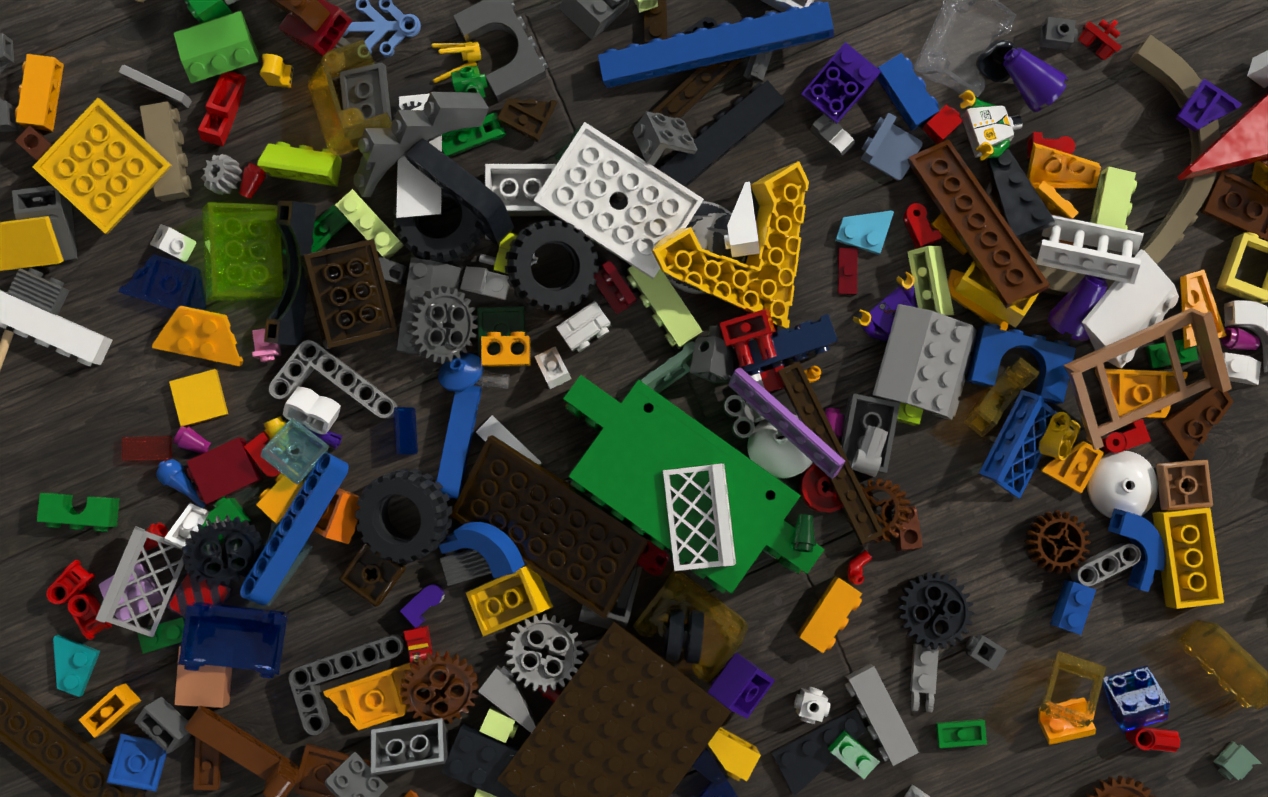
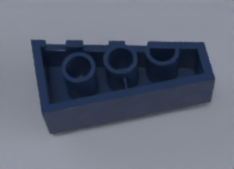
M829 314L820 316L821 318L818 321H806L794 326L793 329L787 328L773 333L771 340L777 354L776 357L762 360L757 340H751L748 342L754 363L742 366L741 368L752 376L762 373V368L771 366L774 369L785 365L784 361L792 358L794 362L806 359V354L815 351L816 355L829 351V346L838 341Z

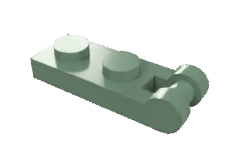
M687 342L681 352L669 358L654 371L648 373L641 381L657 393H660L690 371L695 342Z

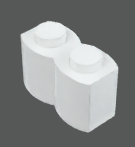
M298 386L285 403L283 416L294 423L305 425L316 433L326 434L338 418L341 406L331 398L319 396L311 389Z

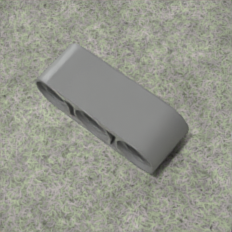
M1116 544L1086 559L1085 562L1078 563L1079 568L1071 569V579L1073 582L1084 586L1095 585L1138 563L1141 558L1140 549L1134 544ZM1126 548L1130 552L1127 560L1123 558V551ZM1106 558L1109 562V567L1104 571L1102 561ZM1084 569L1088 571V577L1085 581L1080 576Z

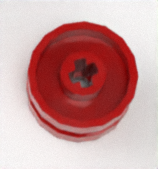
M812 463L809 468L801 473L798 479L797 489L799 495H801V500L814 511L830 513L842 509L826 473L815 463ZM822 482H826L828 484V489L826 491L822 490V488L824 487L821 485Z

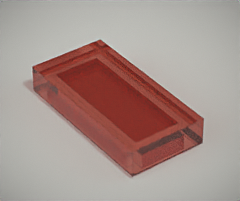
M172 436L122 437V461L172 459Z

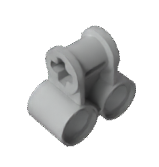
M738 395L728 397L723 403L725 414L729 417L737 418L732 424V433L737 438L744 439L751 436L755 429L754 422L765 419ZM731 400H736L740 404V410L736 413L731 412L728 408V403ZM743 421L749 425L747 434L738 432L737 425L739 422Z

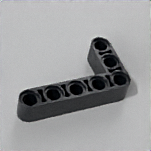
M423 138L420 139L405 154L406 159L416 169L475 214L482 231L493 243L498 245L514 229L501 198Z

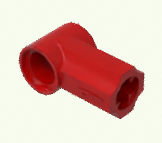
M1134 724L1126 731L1127 741L1131 745L1143 750L1153 749L1177 752V749L1180 748L1181 739L1179 738V733L1174 730L1143 727ZM1143 732V740L1139 742L1138 737Z

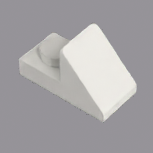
M466 266L460 289L506 300L510 286L507 281L509 276L489 272L486 268Z
M556 347L534 356L550 389L562 385L571 379Z
M189 503L165 536L164 541L180 548L186 546L185 538H191L190 531H199L197 525H203L209 511Z

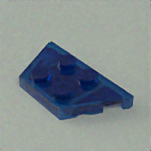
M154 254L146 261L145 266L138 269L132 275L134 277L125 286H121L118 291L121 294L173 310L180 306L207 311L201 269Z

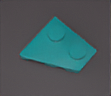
M56 635L53 638L57 689L81 697L84 694L100 650Z

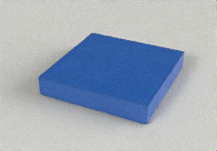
M120 734L107 783L157 792L167 756L166 750H163V747L156 744V740Z

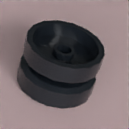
M680 608L669 609L664 633V659L666 661L677 662L680 659L682 647H684L686 663L699 664L703 641L704 611L691 610L687 617V624H684L683 610Z

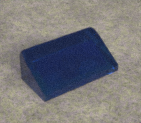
M395 407L396 453L398 455L417 454L416 409L413 407Z

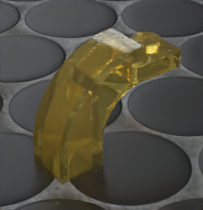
M1020 357L1011 367L1008 366L996 378L995 386L988 387L972 408L964 423L981 437H984L997 425L1001 415L1012 400L1038 376L1039 371Z

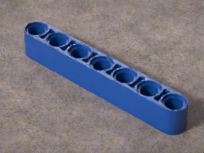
M324 453L320 456L243 582L240 590L241 597L260 605H266L270 602L346 477L349 469L347 462L329 453Z

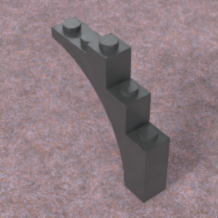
M430 92L423 110H398L395 119L392 121L391 128H365L358 146L363 156L361 157L357 173L354 175V185L361 196L371 197L377 183L387 170L420 139L423 138L427 141L449 131L482 126L489 107L480 93Z

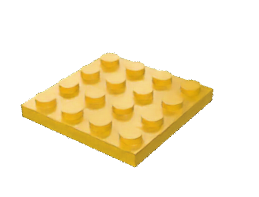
M97 98L33 166L41 176L105 234H108L172 167L165 158L100 98Z

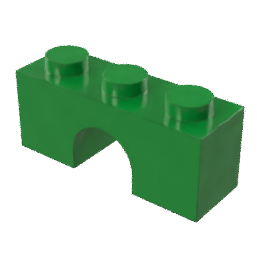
M40 493L37 522H46L45 527H61V523L69 524L70 529H84L85 525L93 526L94 531H108V527H117L120 498L87 497L86 508L79 514L72 506L73 495Z

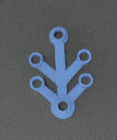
M357 0L356 7L358 11L366 13L374 22H351L342 37L346 36L348 32H373L364 42L359 43L356 48L360 57L368 58L372 53L371 49L388 31H397L388 42L381 43L379 47L381 54L388 58L393 56L394 48L405 37H414L420 32L421 23L413 14L404 15L394 6L392 0H379V7L383 12L390 13L397 21H387L370 5L369 0ZM384 2H390L387 8L382 7ZM361 3H367L365 8L359 7ZM409 23L413 24V28L410 30L406 29V25ZM386 46L391 47L388 53L383 52ZM367 47L368 51L366 53H361V48Z

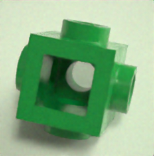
M466 66L459 71L451 72L455 92L480 93L482 98L486 97L484 88L488 87L485 73L480 74L478 66Z

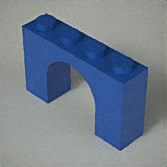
M987 323L986 326L978 328L966 382L984 387L995 386L1003 355L1010 348H1022L1029 351L1036 358L1039 365V377L1035 394L1042 396L1045 402L1053 404L1064 403L1069 375L1063 365L1073 361L1076 348L1068 346L1069 343L1065 341L1055 340L1054 343L1046 341V337L1041 335L1029 337L1023 335V331L1001 330V326Z

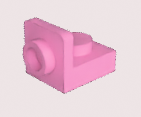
M265 329L252 330L255 352H252L254 358L260 359V362L274 361L275 356H281L280 344L264 342Z

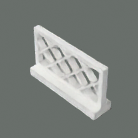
M714 464L663 470L674 571L735 565L736 559L725 465ZM700 471L709 472L710 481L704 489L692 480ZM694 472L690 478L684 474ZM680 474L687 480L679 492L671 486L670 475ZM689 483L701 491L693 503L681 494ZM709 486L711 489V495L706 491L709 488ZM671 490L676 494L673 499ZM703 494L712 500V508L707 514L695 505ZM678 497L690 505L682 517L673 509V503ZM692 508L704 516L696 528L684 519ZM712 511L714 515V520L711 517H709ZM674 516H676L679 519L676 524ZM706 519L715 525V533L710 539L698 531ZM681 522L693 530L685 542L676 535V528ZM695 533L707 542L699 553L687 544ZM715 536H716L717 545L712 542V540L715 538ZM677 541L682 544L679 549ZM709 544L718 550L719 561L709 562L701 556ZM686 547L696 557L690 564L680 565L679 553ZM698 558L703 561V563L695 562Z

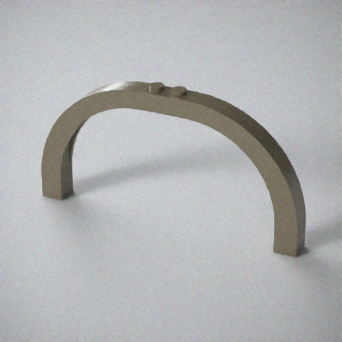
M1149 35L1140 44L1130 58L1132 63L1154 77L1170 92L1180 109L1183 108L1201 81L1195 71L1182 57L1152 35ZM1218 119L1195 132L1188 128L1191 139V163L1220 137ZM1216 172L1187 179L1178 199L1142 248L1156 264L1167 255L1174 245L1177 246L1185 236L1183 232L1186 227L1192 226L1198 218L1196 213L1210 192ZM1030 256V257L1032 258V260L1034 261V263L1036 264V263H1037V259H1035V258H1033L1032 256ZM1036 264L1050 284L1048 289L1043 291L1048 294L1066 296L1086 275ZM1105 280V282L1108 285L1107 290L1115 282V280Z

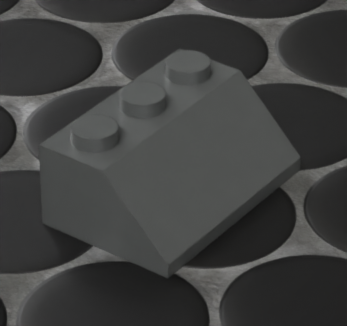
M443 718L371 730L372 776L445 764L449 755L448 731Z

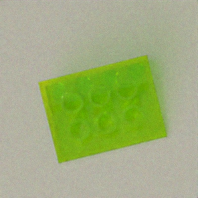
M208 202L202 208L206 300L233 301L281 297L283 292L281 233L276 225L278 205Z

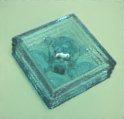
M291 418L262 449L261 457L295 484H299L313 469L321 455L327 453L329 445L296 419ZM296 448L299 449V453H298V454H292V453H291V449H292V450H295Z

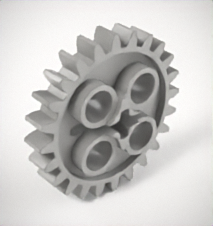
M544 614L542 620L539 621L538 617L534 615L533 623L525 619V627L519 624L516 626L519 634L511 633L510 636L515 641H508L506 644L512 648V650L505 652L506 656L512 657V659L506 662V665H514L510 674H519L516 682L522 679L525 680L523 688L532 684L533 692L540 686L542 693H545L547 686H549L552 692H555L556 684L564 688V679L570 682L572 677L569 673L576 674L578 671L574 665L582 664V661L577 659V657L583 654V651L577 650V647L582 642L574 641L578 633L570 634L569 631L572 625L566 628L563 627L564 619L556 623L555 615L548 621L546 614ZM533 633L539 634L542 642L540 644H533L530 641V635ZM556 639L563 641L565 645L564 650H556L553 647V641ZM527 646L539 652L542 651L543 648L547 649V654L563 656L565 660H560L550 655H547V657L543 659L541 658V653L534 651H526L524 650V647ZM527 656L533 657L536 665L532 668L526 667L523 658ZM550 662L557 664L559 668L558 673H549L546 668L547 664Z

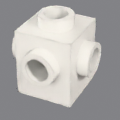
M809 687V690L801 688L800 694L796 695L794 708H796V713L802 716V721L815 724V721L822 722L823 717L828 716L830 703L822 690ZM812 703L817 704L815 711L809 709Z

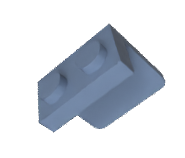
M888 113L885 119L880 117L873 130L877 131L873 139L868 137L864 143L862 150L865 152L861 160L899 181L910 167L908 158L919 152L922 147V141L894 125L893 123L897 117Z

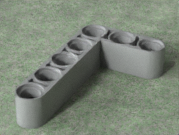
M306 340L298 346L269 385V392L274 398L288 400L298 386L301 387L313 370L316 369L376 416L383 419H391L398 412L397 403L328 350L324 349L320 344L311 340ZM314 346L316 354L308 358L306 354L307 349ZM333 360L335 367L332 371L327 372L325 364L327 361ZM295 365H300L302 368L301 373L294 377L292 369ZM347 374H352L353 383L345 386L343 383L344 377ZM285 383L287 391L284 395H279L278 387ZM366 388L372 390V396L369 400L362 398V392ZM384 402H389L391 410L388 414L384 415L381 413L380 407Z

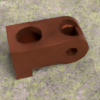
M30 125L15 140L36 160H39L52 146L37 129Z
M905 506V508L911 509L912 513L905 514V518L910 519L909 523H902L906 530L900 531L897 529L899 533L896 542L897 552L923 548L920 523L915 506Z

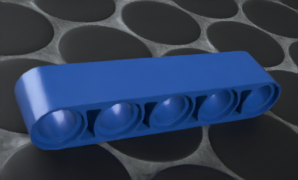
M473 385L465 390L455 391L437 477V482H440L443 486L441 489L443 495L447 493L449 498L458 499L462 490L481 397V386Z

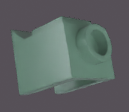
M1231 741L1213 761L1220 768L1218 772L1229 781L1232 778L1236 780L1243 779L1253 768V764H1262L1243 745L1240 744L1238 746L1234 741Z

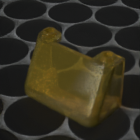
M673 570L632 627L643 637H653L657 633L664 638L665 625L668 621L670 608H680L683 610L684 624H687V617L691 610L704 611L701 657L699 664H692V668L696 677L710 683L741 646L748 630V624L740 615L686 575Z

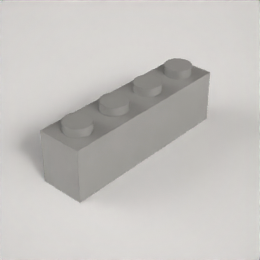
M868 664L845 676L848 681L845 684L846 689L851 697H856L859 703L856 705V708L862 719L867 718L870 724L867 727L868 732L873 740H878L881 746L878 748V751L884 762L888 760L894 766L919 753L875 667L872 664Z

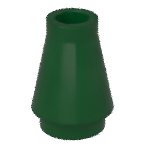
M798 515V521L791 540L794 551L813 552V546H816L812 515Z

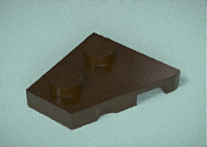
M507 98L496 121L538 142L558 102L555 100L543 102L537 101V99L522 101L520 99Z

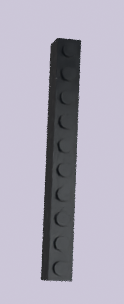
M768 80L763 84L757 83L749 91L751 93L745 99L740 97L733 103L732 110L728 113L722 112L715 118V124L710 128L705 126L697 133L698 138L694 140L697 147L695 154L680 151L674 157L670 155L661 163L662 167L659 170L684 187H687L782 109L785 99ZM627 197L621 201L617 199L610 205L616 210H622L628 204Z

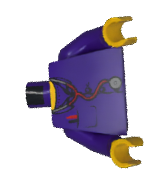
M905 272L907 275L905 281L898 276L896 280L902 285V288L900 286L896 288L870 312L859 310L862 313L861 319L853 318V321L860 324L869 337L888 341L898 304L918 308L913 285L915 278L913 275Z

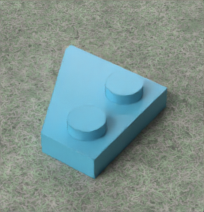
M894 211L843 217L835 241L879 255Z

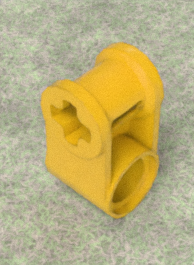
M1065 412L1054 414L1044 436L1040 440V453L1061 460L1067 459L1080 433V425L1076 421L1071 420L1070 416Z

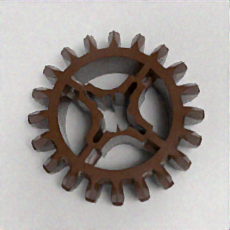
M878 478L876 483L874 480H868V486L863 483L860 484L876 519L885 525V528H882L884 535L875 538V542L881 543L882 539L889 542L891 541V535L894 538H898L899 533L897 529L905 531L906 528L902 523L910 522L909 518H905V514L912 513L911 509L905 508V506L911 503L910 500L903 499L907 493L899 491L900 485H893L890 480H886L884 483L881 478ZM887 492L891 497L880 501L873 494ZM878 506L882 507V510H880L882 511V513L880 515L876 514V511H878L876 510ZM895 507V515L892 520L891 511Z
M1054 510L1053 514L1047 511L1044 515L1045 518L1040 515L1037 516L1038 523H1030L1034 530L1026 531V534L1031 536V540L1027 539L1024 541L1025 544H1031V548H1028L1026 552L1029 554L1034 553L1030 560L1032 562L1039 561L1037 567L1040 569L1045 567L1048 573H1051L1053 570L1055 574H1061L1062 570L1065 573H1070L1071 567L1074 569L1079 568L1077 561H1086L1082 553L1089 554L1090 552L1084 548L1085 544L1089 545L1091 543L1090 540L1084 539L1085 536L1089 535V532L1081 531L1085 524L1083 522L1077 523L1078 517H1070V513L1066 511L1062 514L1060 510ZM1058 523L1053 533L1050 535L1043 534L1047 527ZM1069 530L1073 535L1074 543L1068 538ZM1049 539L1061 540V543L1066 544V546L1054 544V541ZM1041 541L1047 545L1048 557L1043 552ZM1064 550H1072L1068 557L1057 561L1058 556L1061 557Z

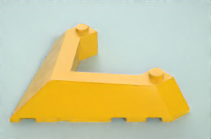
M797 161L774 171L750 185L760 206L756 219L759 254L748 255L746 264L740 263L732 258L720 256L702 249L692 228H682L659 240L651 250L662 272L750 313L769 309L774 324L784 329L789 328L790 320H788L789 306H792L795 287L793 283L797 272L801 243L799 233L800 226L804 222L806 207L803 204L805 191H808L809 185L800 162Z

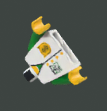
M967 90L960 94L959 98L964 100L960 103V107L969 108L966 110L962 120L975 158L980 157L981 161L986 158H999L1009 147L1010 141L1014 136L1013 130L1022 128L1021 116L1008 117L1004 106H996L995 104L981 101L975 98L972 91Z

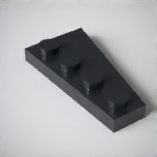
M1009 149L1005 150L999 158H988L987 165L993 185L998 193L999 205L1003 209V218L1016 237L1021 239L1053 226L1054 218Z

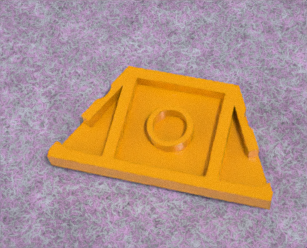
M180 306L152 344L154 349L235 366L243 364V358L239 357L235 346L237 342L230 330L231 325L228 317L219 313Z
M1105 369L1119 416L1178 390L1173 371ZM1183 372L1184 379L1187 378L1188 372ZM1167 406L1143 418H1166L1171 407Z
M410 662L323 691L324 695L327 698L329 697L339 707L338 710L347 716L358 730L404 716L407 704H402L403 696L400 695V688H402L401 679H406L404 671H411Z

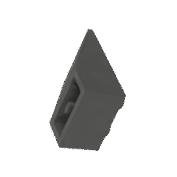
M562 0L559 9L590 39H594L606 30L634 0Z
M52 185L13 190L12 197L16 220L49 216L63 260L78 259L72 203Z

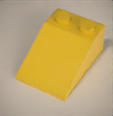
M526 566L513 574L502 576L466 592L483 637L553 607L541 576Z
M721 727L708 743L729 777L740 781L741 778L748 781L761 756L756 746Z

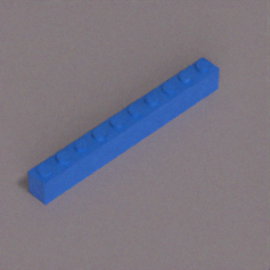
M817 1L811 3L808 7H791L782 13L769 12L764 14L763 17L756 19L748 17L734 24L721 23L712 29L700 28L695 30L694 33L686 35L684 33L674 34L669 39L662 40L657 38L650 40L647 44H630L621 50L608 49L603 54H599L598 57L603 82L606 88H611L834 37V28L829 3Z

